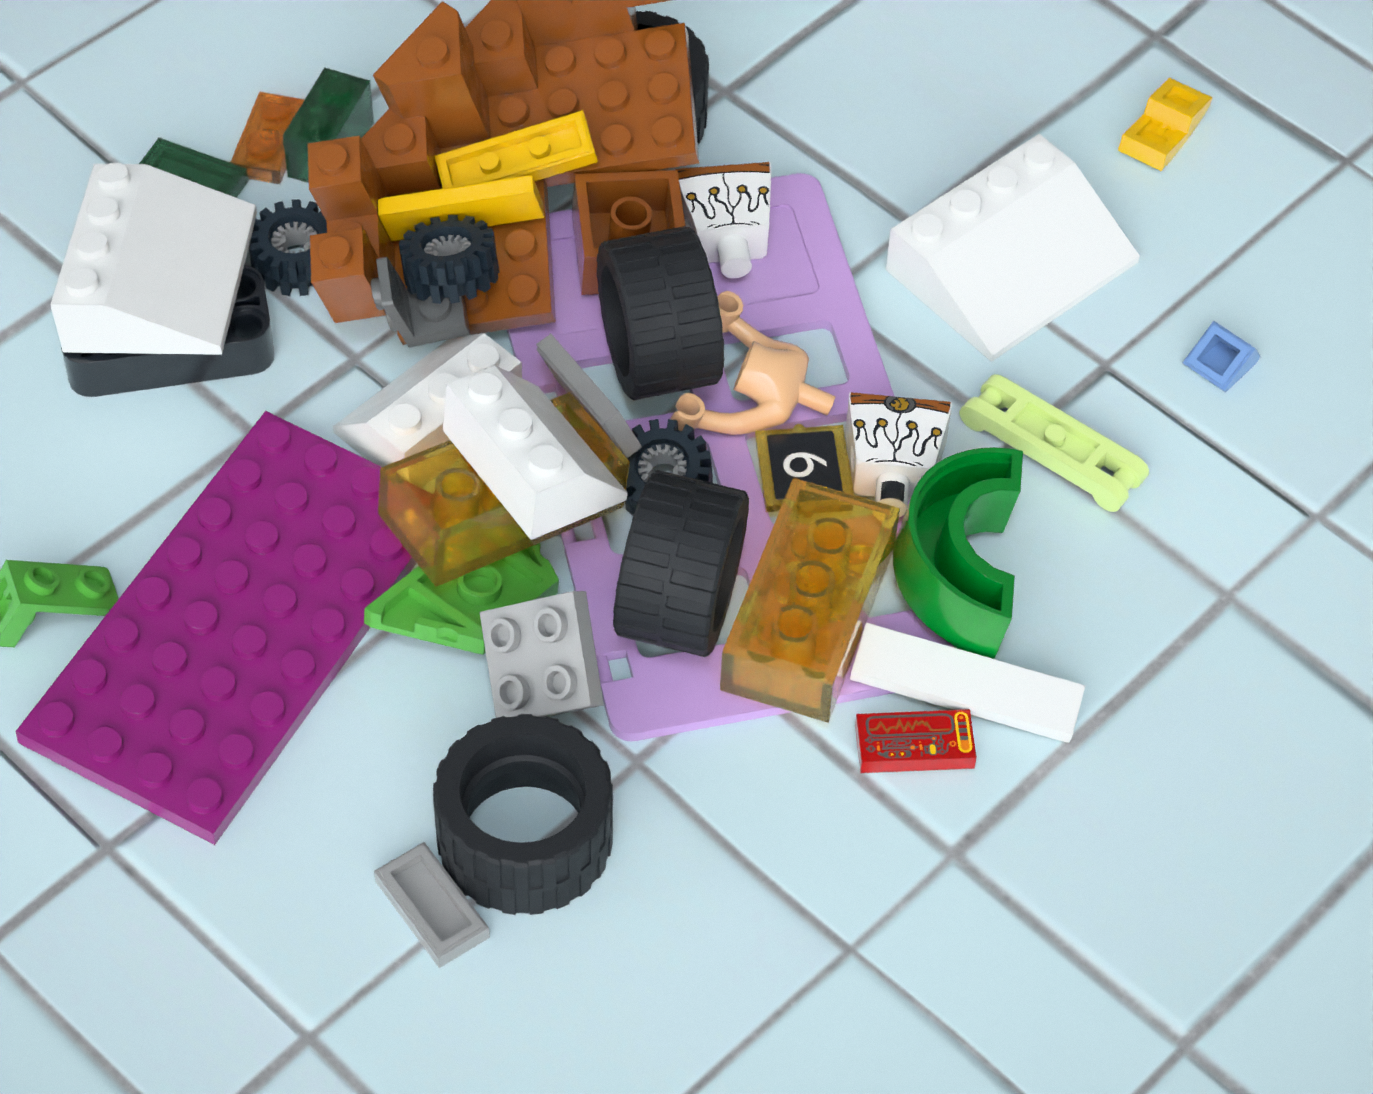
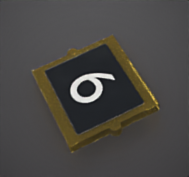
M796 424L794 428L755 431L765 512L805 510L806 513L812 514L815 512V509L855 506V495L843 425L804 428L802 424Z

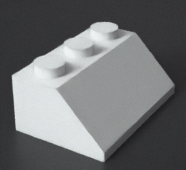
M485 333L448 339L333 426L334 434L365 459L419 484L458 454L456 446L443 431L446 383L493 365L522 378V362Z
M496 365L446 383L444 433L531 540L627 500V491L537 385Z

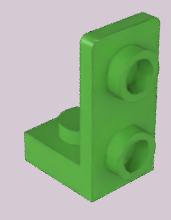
M6 560L0 569V647L15 648L28 625H31L34 621L36 612L106 616L119 599L109 570L101 566Z

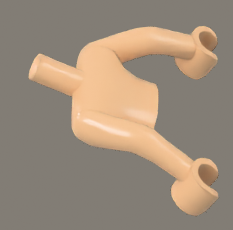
M730 291L720 293L718 295L723 333L730 332L749 348L733 390L748 396L758 406L736 413H720L706 410L704 402L700 397L692 393H685L680 396L676 403L678 411L674 412L670 418L678 421V430L682 431L687 424L694 428V430L699 428L729 435L747 434L783 424L789 419L797 403L828 415L835 396L805 383L809 363L807 353L792 343L774 340L757 331L739 317L743 311V302L740 297Z

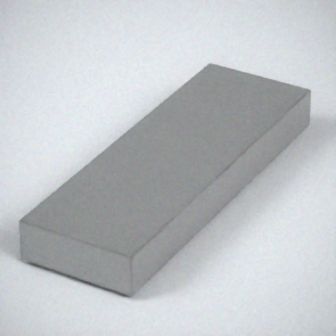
M549 334L538 342L536 350L557 382L622 457L628 458L642 448L619 410L555 337Z

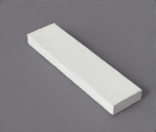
M867 622L850 676V680L953 710L970 709V714L1067 743H1070L1085 689V685Z

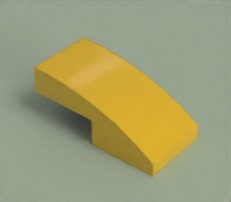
M1169 77L1148 98L1144 114L1123 133L1118 151L1162 171L1191 136L1210 107L1213 97Z

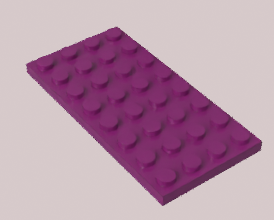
M265 411L15 732L18 743L215 845L371 628L364 623L365 607L411 572L451 516L452 500Z

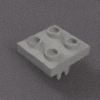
M571 591L480 612L496 718L501 716H518V714L549 717L604 706L586 591Z

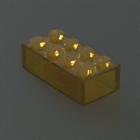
M570 392L551 399L550 401L626 490L629 460ZM451 440L380 468L378 514L435 587L624 507V502H621L531 540Z
M793 478L723 648L720 678L721 691L829 723L893 554L900 508Z

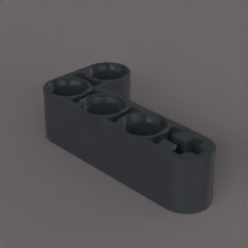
M244 265L222 355L63 352L62 350L71 389L85 397H97L254 375L265 371L274 361V346L264 279L261 273L253 267Z

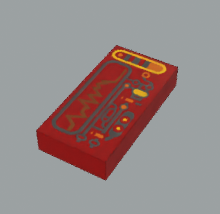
M970 709L856 714L855 731L860 773L975 769L977 757Z

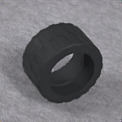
M682 226L603 241L598 248L597 280L601 314L613 366L619 383L627 397L632 400H639L718 384L722 378L724 367L722 320L712 271L705 250L695 231L689 226Z
M660 470L653 472L648 477L634 512L620 566L613 609V627L617 636L702 657H707L712 653L724 624L742 554L749 513V497L746 491Z
M518 714V716L497 717L481 726L478 724L468 730L464 737L456 740L449 747L448 754L439 763L436 770L437 779L433 783L438 855L442 858V866L463 894L470 896L476 900L477 904L487 909L494 908L501 910L502 913L516 915V913H530V915L542 914L544 911L553 908H562L570 904L571 900L578 896L582 897L590 890L592 883L597 878H600L604 872L606 860L611 855L613 845V784L611 783V771L607 761L603 760L597 745L592 740L589 741L583 736L582 731L572 725L568 726L559 722V719L545 716V718L532 716V714ZM517 787H534L551 791L567 800L578 812L576 818L562 831L546 839L533 842H511L498 839L481 830L470 819L475 809L486 799L501 791Z

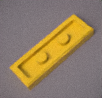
M583 110L435 155L442 188L526 175L533 176L534 181H538L598 162Z
M530 175L378 199V216L391 241L403 240V235L408 230L415 232L414 225L420 222L427 226L431 225L430 218L438 216L441 222L448 221V215H458V221H462L465 216H471L475 218V223L483 220L487 223V226L544 218L543 201L533 176Z

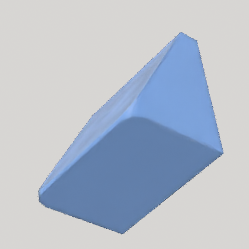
M1213 321L1182 363L1226 393L1257 363L1261 356L1256 348Z

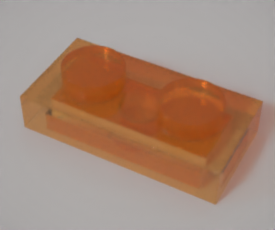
M259 91L230 161L232 176L281 184L309 114L306 99Z

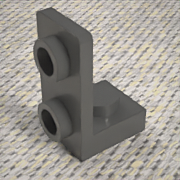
M388 257L376 259L378 277L371 279V290L376 308L378 310L385 309L391 331L398 330L409 348L470 335L465 295L459 296V303H450V298H443L441 304L432 303L431 296L425 301L417 299L416 293L413 295L409 293Z

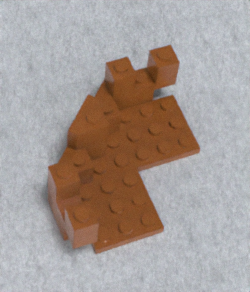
M490 0L466 27L462 22L459 12L442 1L373 74L389 109L362 138L358 135L308 143L309 190L327 221V233L310 235L311 283L333 321L340 323L386 316L385 309L378 310L376 308L371 290V279L378 277L376 259L388 257L405 285L399 251L400 240L391 241L378 216V199L443 189L435 155L583 110L598 162L535 181L543 201L544 218L488 226L494 232L500 272L498 273V280L496 283L490 282L491 289L485 293L477 289L476 298L469 300L465 295L470 335L556 322L548 187L574 183L575 174L655 171L699 164L689 39L685 23L637 30L636 6L672 0ZM397 330V335L402 345H406V342Z

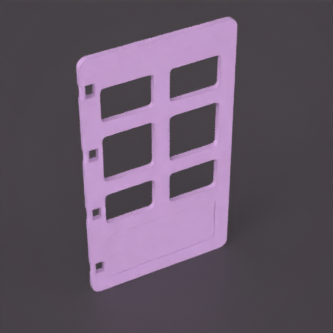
M798 173L771 178L767 255L762 259H751L752 269L747 275L740 278H728L722 274L720 262L709 263L717 297L724 291H730L738 295L743 302V311L739 317L767 337L816 329L830 331L848 380L843 384L818 388L835 396L828 415L797 403L787 421L767 429L738 435L722 434L699 428L694 430L695 438L701 435L706 441L707 451L710 450L711 463L717 483L744 490L749 497L747 527L737 575H741L747 580L762 635L754 639L715 645L714 650L707 657L685 652L655 657L642 656L637 649L635 640L617 636L614 631L613 609L623 554H617L611 550L601 511L573 522L590 520L594 539L577 542L572 523L559 528L574 591H586L602 697L608 723L613 734L625 741H639L892 694L894 692L850 680L866 622L954 647L928 628L913 610L814 628L804 625L785 568L791 564L894 546L904 515L898 518H887L879 515L875 510L786 526H777L770 520L746 441L751 437L845 422L847 420L849 392L894 396L820 182L808 174ZM572 209L550 212L556 322L507 329L513 355L522 362V378L537 385L543 393L556 392L560 407L557 408L602 463L613 461L616 449L596 426L583 427L576 422L569 394L557 382L536 350L538 348L536 344L549 334H552L581 368L613 363L605 335L599 294L581 295ZM730 332L723 333L724 345L741 342ZM724 368L722 378L718 384L690 389V393L700 397L704 402L706 410L720 413H736L758 406L752 399L741 401L732 396ZM673 413L625 421L631 430L640 424L644 432L650 430L649 420L659 419V427L667 428L668 419L671 418ZM626 658L631 678L613 681L608 661Z

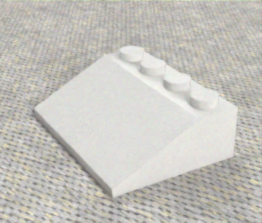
M1038 134L891 228L886 271L992 362L1137 264L1140 255L1075 162L1042 135Z
M94 164L50 304L63 352L222 355L257 216L256 205L146 164Z

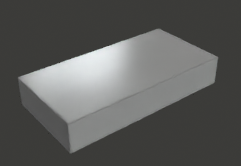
M425 842L374 871L377 885L439 968L490 938L487 924Z

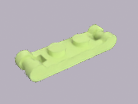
M994 374L990 376L980 388L981 395L970 398L959 411L962 421L970 429L978 432L985 430L1015 449L1022 450L1025 455L1092 494L1097 504L1109 512L1118 511L1129 498L1128 490L1139 487L1149 475V468L1140 457L1001 375ZM1005 407L1008 408V410H1007L1006 412H1003L1002 410H1000V409H1003V408H1005ZM1105 466L1112 470L1114 475L1110 476L1100 469Z

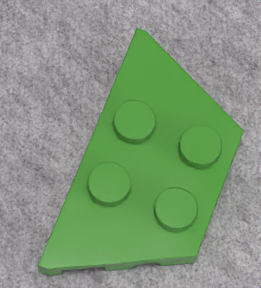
M500 502L365 607L364 623L371 628L484 655L486 651L480 612L557 595L559 578L550 561L541 555V545L538 539L531 540Z

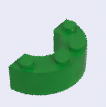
M997 447L959 452L946 457L932 466L921 477L914 488L893 547V569L898 587L917 617L928 628L951 643L955 648L995 659L1012 620L1015 575L994 568L978 556L966 536L980 532L1003 533L1021 492L1023 451Z

